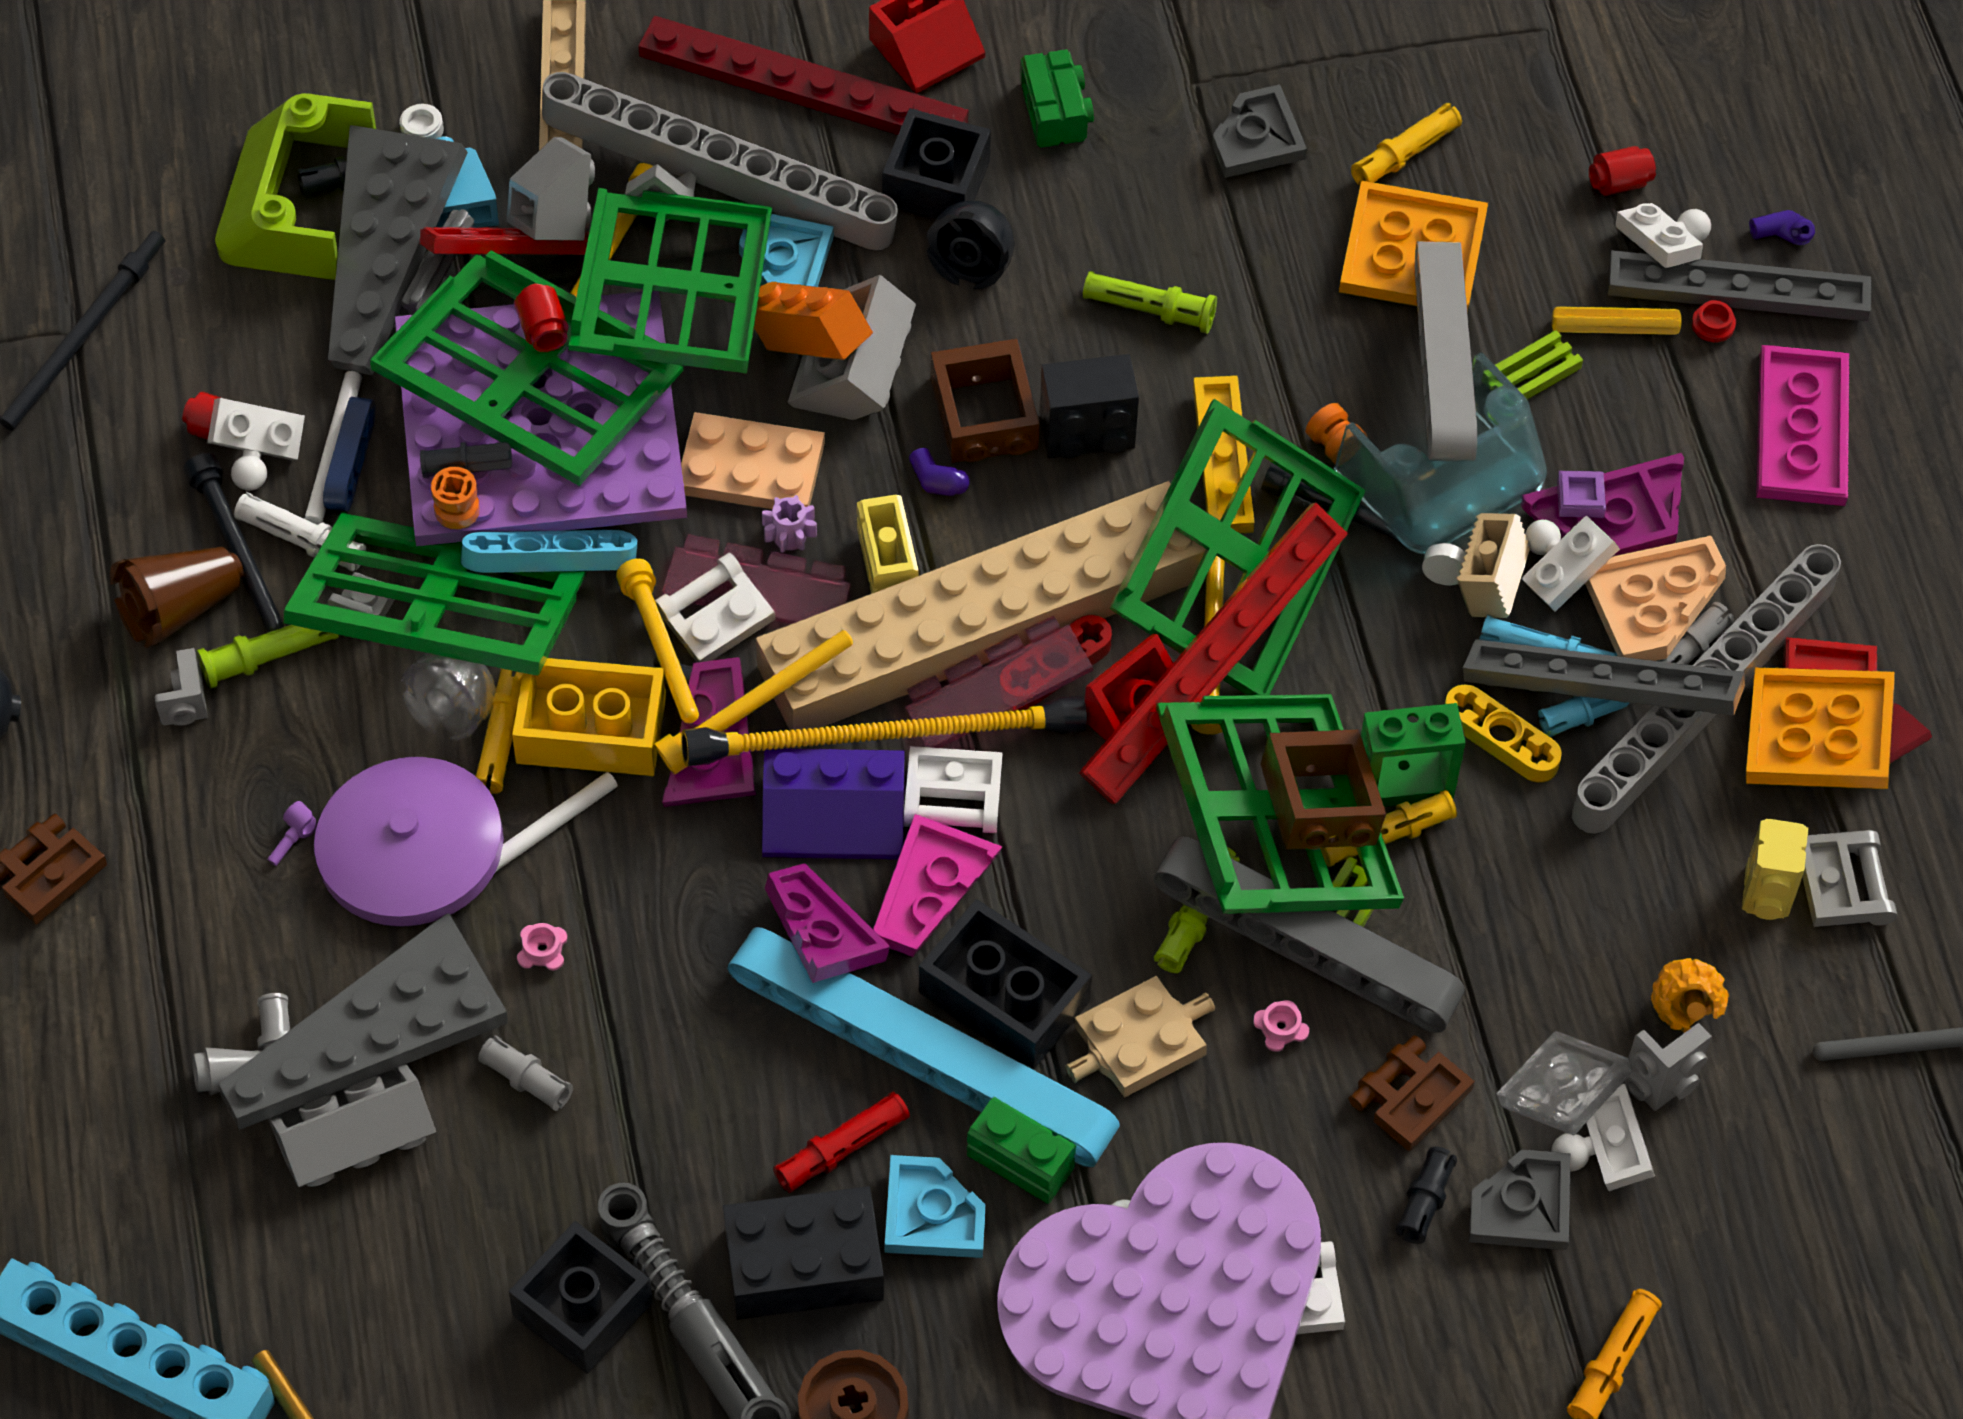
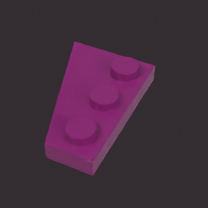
M739 657L693 663L688 686L697 706L699 717L694 723L690 724L682 720L679 733L682 734L683 729L696 728L745 695L742 666ZM747 716L723 732H738L742 736L744 733L749 735ZM750 749L748 752L743 750L739 755L726 756L710 765L686 767L676 775L670 772L668 785L665 787L663 806L668 807L756 795Z
M805 863L768 874L764 888L812 983L886 961L890 946Z

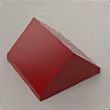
M1158 634L1150 635L1086 686L1087 724L1105 741L1173 664Z

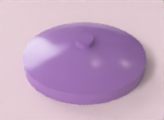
M406 757L385 761L363 770L335 792L318 820L315 831L314 852L320 875L327 890L346 910L373 923L390 926H413L436 921L447 913L451 915L475 899L484 890L497 870L504 836L495 800L490 791L475 775L456 764L444 760L427 757Z

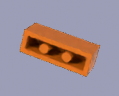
M769 282L760 287L754 329L767 350L844 360L873 334L872 329L849 290Z

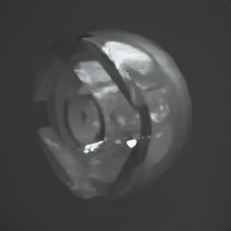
M424 653L402 675L401 682L406 680L405 684L407 690L402 694L405 705L412 716L425 729L436 734L437 726L453 733L449 738L451 740L457 741L468 738L486 720L493 709L496 688L493 677L486 665Z

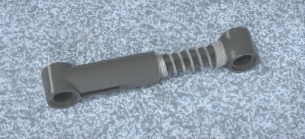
M616 1183L606 1188L598 1199L599 1223L603 1238L609 1244L622 1248L628 1258L634 1259L633 1265L637 1269H641V1272L650 1278L652 1283L651 1290H655L654 1297L656 1300L662 1301L661 1307L663 1310L669 1311L668 1318L671 1320L669 1324L670 1330L730 1419H791L788 1406L781 1399L774 1396L710 1299H703L701 1295H698V1291L690 1289L692 1282L691 1280H684L683 1275L685 1271L676 1268L677 1259L669 1258L671 1250L663 1249L662 1244L664 1240L660 1238V1234L654 1227L655 1222L648 1213L647 1200L644 1193L637 1186L630 1183ZM622 1210L634 1213L627 1220H617L612 1217L616 1212Z

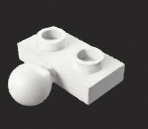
M1645 203L1631 209L1619 211L1615 227L1662 266L1669 268L1701 259L1703 249L1701 241L1705 240L1709 235L1711 222L1708 215L1698 209H1690L1683 212L1677 222H1675L1653 203Z
M217 398L214 399L207 443L244 450L243 456L237 459L232 466L231 477L235 485L240 489L253 491L260 488L267 478V468L261 460V454L287 460L298 459L305 416Z
M1585 516L1562 539L1559 528L1553 522L1537 520L1527 528L1525 533L1527 535L1526 540L1529 541L1530 551L1537 555L1545 556L1521 579L1556 612L1620 548L1588 516Z
M1622 1084L1579 1098L1590 1136L1583 1138L1576 1133H1565L1554 1141L1551 1152L1571 1153L1570 1172L1583 1168L1587 1164L1589 1157L1596 1154L1608 1191L1655 1177L1626 1085Z

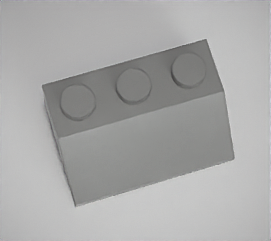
M881 275L844 289L850 291L873 334L844 360L803 355L788 400V404L792 407L851 420L879 412L885 408L890 398L889 391L895 372L901 362L900 355L903 345L911 329V319L916 303Z
M407 1064L267 1119L290 1174L298 1187L305 1184L310 1187L324 1184L335 1176V1172L350 1166L354 1168L369 1166L380 1159V1154L395 1148L400 1150L414 1148L426 1140L425 1136L436 1132L418 1079Z

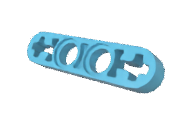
M622 530L475 532L466 535L462 540L461 563L468 570L481 573L618 570L626 561L636 559L638 540L631 533Z

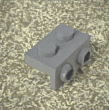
M1697 1023L1662 1049L1645 1030H1642L1635 1035L1623 1074L1625 1084L1630 1093L1636 1099L1645 1101L1654 1111L1675 1096L1678 1099L1688 1096L1700 1083L1698 1076L1701 1068L1708 1060L1706 1052L1712 1036L1700 1023Z

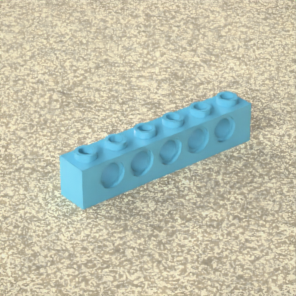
M11 1258L0 1275L1 1335L173 1419H266L275 1404L269 1379L260 1371L249 1366H243L242 1369H239L227 1363L221 1353L209 1346L200 1345L199 1348L183 1342L181 1335L172 1328L163 1324H157L154 1328L140 1321V1317L125 1305L115 1303L111 1307L97 1300V1296L90 1289L79 1283L73 1282L68 1286L56 1280L51 1271L38 1263L29 1262L28 1265H25ZM44 1304L55 1305L54 1309L45 1315L34 1314L36 1309ZM90 1324L98 1326L90 1335H76L83 1326ZM137 1345L141 1347L133 1356H119L120 1352L127 1346ZM170 1367H184L183 1372L174 1378L162 1377L164 1371ZM215 1387L228 1389L218 1399L205 1398L207 1392Z

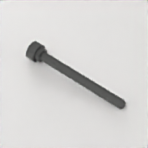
M1963 1027L1819 1042L1814 1045L1812 1053L1817 1060L1828 1061L1963 1047Z

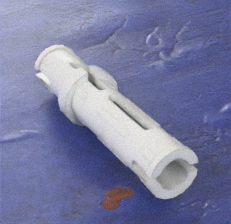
M249 492L240 497L234 511V517L237 520H242L274 536L306 549L307 554L313 558L316 557L332 530V527L323 522L318 525L285 509L263 501ZM352 541L348 547L366 551L364 544ZM343 561L339 563V565L348 568L352 572L360 567L358 564Z

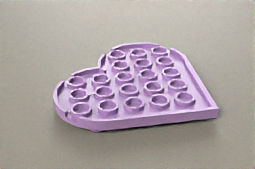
M1235 1143L1202 1144L1180 1151L1165 1159L1144 1178L1135 1191L1128 1209L1104 1204L1072 1207L1042 1220L1021 1238L1006 1261L998 1289L999 1322L1008 1348L1022 1370L1047 1390L1065 1398L1131 1419H1270L1320 1260L1321 1229L1315 1204L1296 1174L1281 1161L1264 1151Z

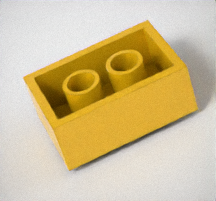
M547 658L539 676L523 673L512 734L516 764L654 776L658 754L654 744L660 740L666 701L664 668Z

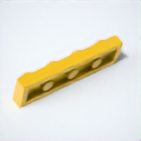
M1238 376L1194 378L1193 395L1197 430L1213 399H1216L1242 416ZM1222 432L1202 473L1206 512L1218 520H1221L1248 464L1246 446L1225 432ZM1249 487L1230 526L1239 533L1254 532L1255 522L1251 487Z

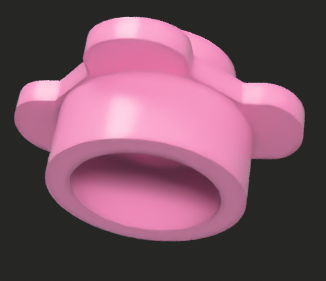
M546 923L528 925L522 929L520 935L523 947L522 951L517 954V961L521 967L546 966L551 971L562 967L564 964V958L561 955L562 945L567 942V933L564 929L553 927ZM540 945L547 947L544 951L538 950Z
M1292 1001L1274 1002L1266 1010H1259L1254 1015V1026L1262 1030L1266 1037L1265 1046L1271 1051L1279 1052L1283 1050L1284 1045L1293 1041L1303 1042L1309 1035V1027L1301 1022V1013L1297 1005ZM1284 1023L1286 1027L1279 1029L1277 1024Z

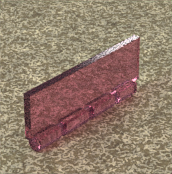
M688 534L684 548L675 547L662 595L667 594L671 596L717 566V560L723 557L718 555L720 540ZM730 542L726 544L723 555L731 553L736 558L743 572L775 611L776 619L774 621L794 624L844 605L847 602L851 584L844 582L845 566L815 560L810 575L805 574L807 558L771 551L767 565H762L763 549ZM727 580L693 602V604L707 606L734 587Z
M1053 615L1025 629L1031 642L1030 644L1023 646L1019 636L1015 634L985 649L984 652L990 662L989 665L983 667L975 654L943 670L949 685L942 688L936 675L906 689L913 703L905 707L911 719L916 720L920 718L922 720L924 718L929 719L931 717L934 719L935 717L980 715L981 713L986 715V713H1003L1004 711L1009 713V711H1015L1094 670L1070 625L1068 624L1060 628ZM952 732L950 735L946 733V735L940 734L938 736L936 734L934 736L929 734V736L923 735L921 738L926 747L941 748L969 733L963 732L960 734L958 732L954 734Z

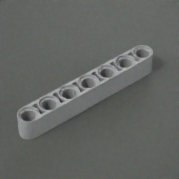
M1417 241L1415 247V285L1429 461H1475L1477 454V420L1461 242Z

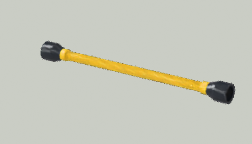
M1082 696L1058 697L1042 706L1029 707L1026 711L1016 710L1014 712L1009 711V713L1004 711L1003 713H986V715L981 713L980 715H958L957 717H935L934 719L931 717L929 719L924 718L923 720L921 718L917 720L912 719L911 721L908 719L906 721L901 720L900 722L896 720L894 722L889 721L888 723L886 721L883 723L878 722L877 724L873 722L871 725L870 723L865 725L861 723L860 725L854 724V726L850 724L848 727L846 725L842 727L840 725L836 727L831 726L830 728L826 726L819 729L815 727L813 730L811 728L807 730L805 728L802 730L796 729L795 731L791 729L784 732L780 730L778 733L776 731L772 733L770 731L766 733L761 732L760 734L758 732L755 734L749 733V735L744 733L743 736L738 734V732L725 733L707 727L682 730L681 749L684 764L686 767L710 765L726 756L739 755L743 750L748 752L749 749L753 752L755 749L756 751L761 749L765 751L766 749L772 750L774 748L776 750L778 748L783 749L784 747L788 749L790 746L792 748L796 746L800 748L801 746L807 747L809 745L811 747L813 745L818 746L819 744L823 746L825 743L827 745L831 743L833 745L836 743L846 744L848 741L850 743L854 741L856 743L860 741L865 742L866 740L868 742L871 740L876 741L877 739L881 741L883 738L885 740L889 738L892 740L894 738L899 739L900 737L904 739L906 736L908 738L912 736L915 738L917 736L923 737V735L927 737L929 734L931 736L935 734L938 736L940 734L946 735V733L950 735L952 732L954 734L958 732L962 734L963 732L969 733V731L971 733L975 731L980 732L981 730L985 732L986 730H1008L1015 727L1017 729L1028 727L1032 730L1046 729L1059 734L1085 732L1087 727V709Z

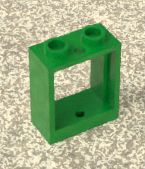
M1457 703L1364 713L1361 738L1384 807L1397 806L1406 801L1414 804L1440 794L1444 790H1447L1454 800L1466 744ZM1414 716L1418 719V721L1412 723L1409 722L1407 718Z

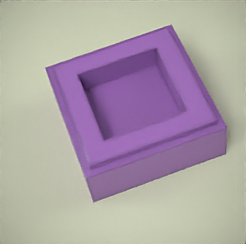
M1559 471L1557 476L1559 517L1588 516L1604 518L1606 511L1604 473L1593 471Z

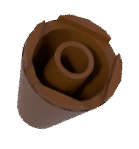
M224 547L123 559L111 566L109 578L110 585L119 583L121 596L115 598L114 602L124 626L136 642L146 640L144 647L150 648L159 644L236 591L240 586V578L243 577L244 572L242 564L235 553H229Z

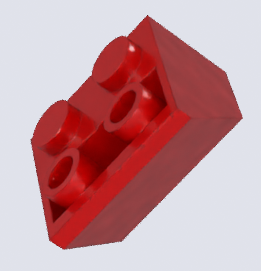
M881 0L869 6V40L915 94L985 58V49L964 0Z

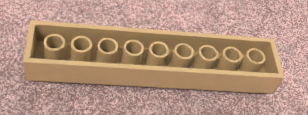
M1169 481L757 637V667L764 681L841 630L847 631L853 640L851 647L774 697L789 730L793 729L795 731L796 729L802 730L803 728L806 730L811 728L813 730L815 727L819 729L820 727L835 723L1048 640L1082 616L1097 615L1106 618L1116 614L1109 608L1171 483ZM1174 530L1140 601L1145 603L1189 586L1206 549L1177 530Z

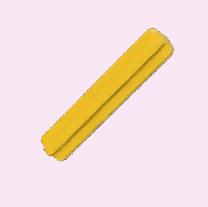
M1555 307L1552 312L1551 322L1553 331L1557 330L1562 333L1676 335L1680 332L1682 319L1678 309Z

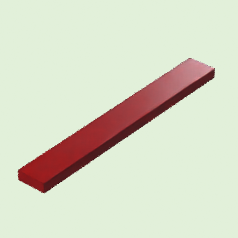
M1316 502L1310 504L1080 770L1079 774L1108 802L1116 804L1168 744L1156 710L1157 703L1201 702L1203 696H1209L1348 533Z

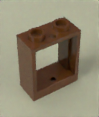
M1018 339L931 352V382L951 463L962 461L977 462L987 457L1005 454L1020 455L1027 451L1038 449L1039 420ZM1012 379L1022 418L966 427L960 426L951 389Z
M1359 729L1269 733L1260 765L1285 848L1318 849L1376 845L1386 812ZM1347 775L1357 807L1304 809L1295 777Z

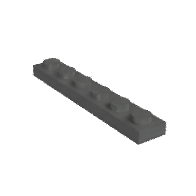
M1612 250L1609 260L1608 295L1699 305L1717 300L1726 303L1730 308L1868 321L1871 312V276L1703 259L1665 268L1649 254Z
M1475 639L1463 666L1464 682L1702 711L1712 714L1734 715L1745 687L1744 672L1479 639Z

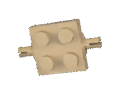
M1155 976L1075 1017V1028L1086 1042L1089 1054L1066 1064V1071L1069 1077H1072V1081L1076 1083L1078 1080L1099 1070L1114 1082L1125 1098L1206 1055L1207 1045L1193 1027L1192 1021L1215 1011L1214 1003L1207 993H1203L1201 996L1182 1005L1179 1001L1172 998L1159 978Z

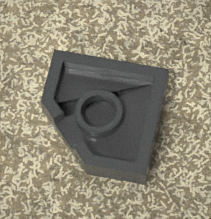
M1280 84L1240 93L1232 105V111L1224 123H1220L1212 138V147L1225 178L1306 160L1307 147Z
M1522 1149L1509 1159L1507 1165L1490 1179L1486 1178L1474 1187L1470 1195L1468 1242L1567 1250L1569 1243L1571 1153Z

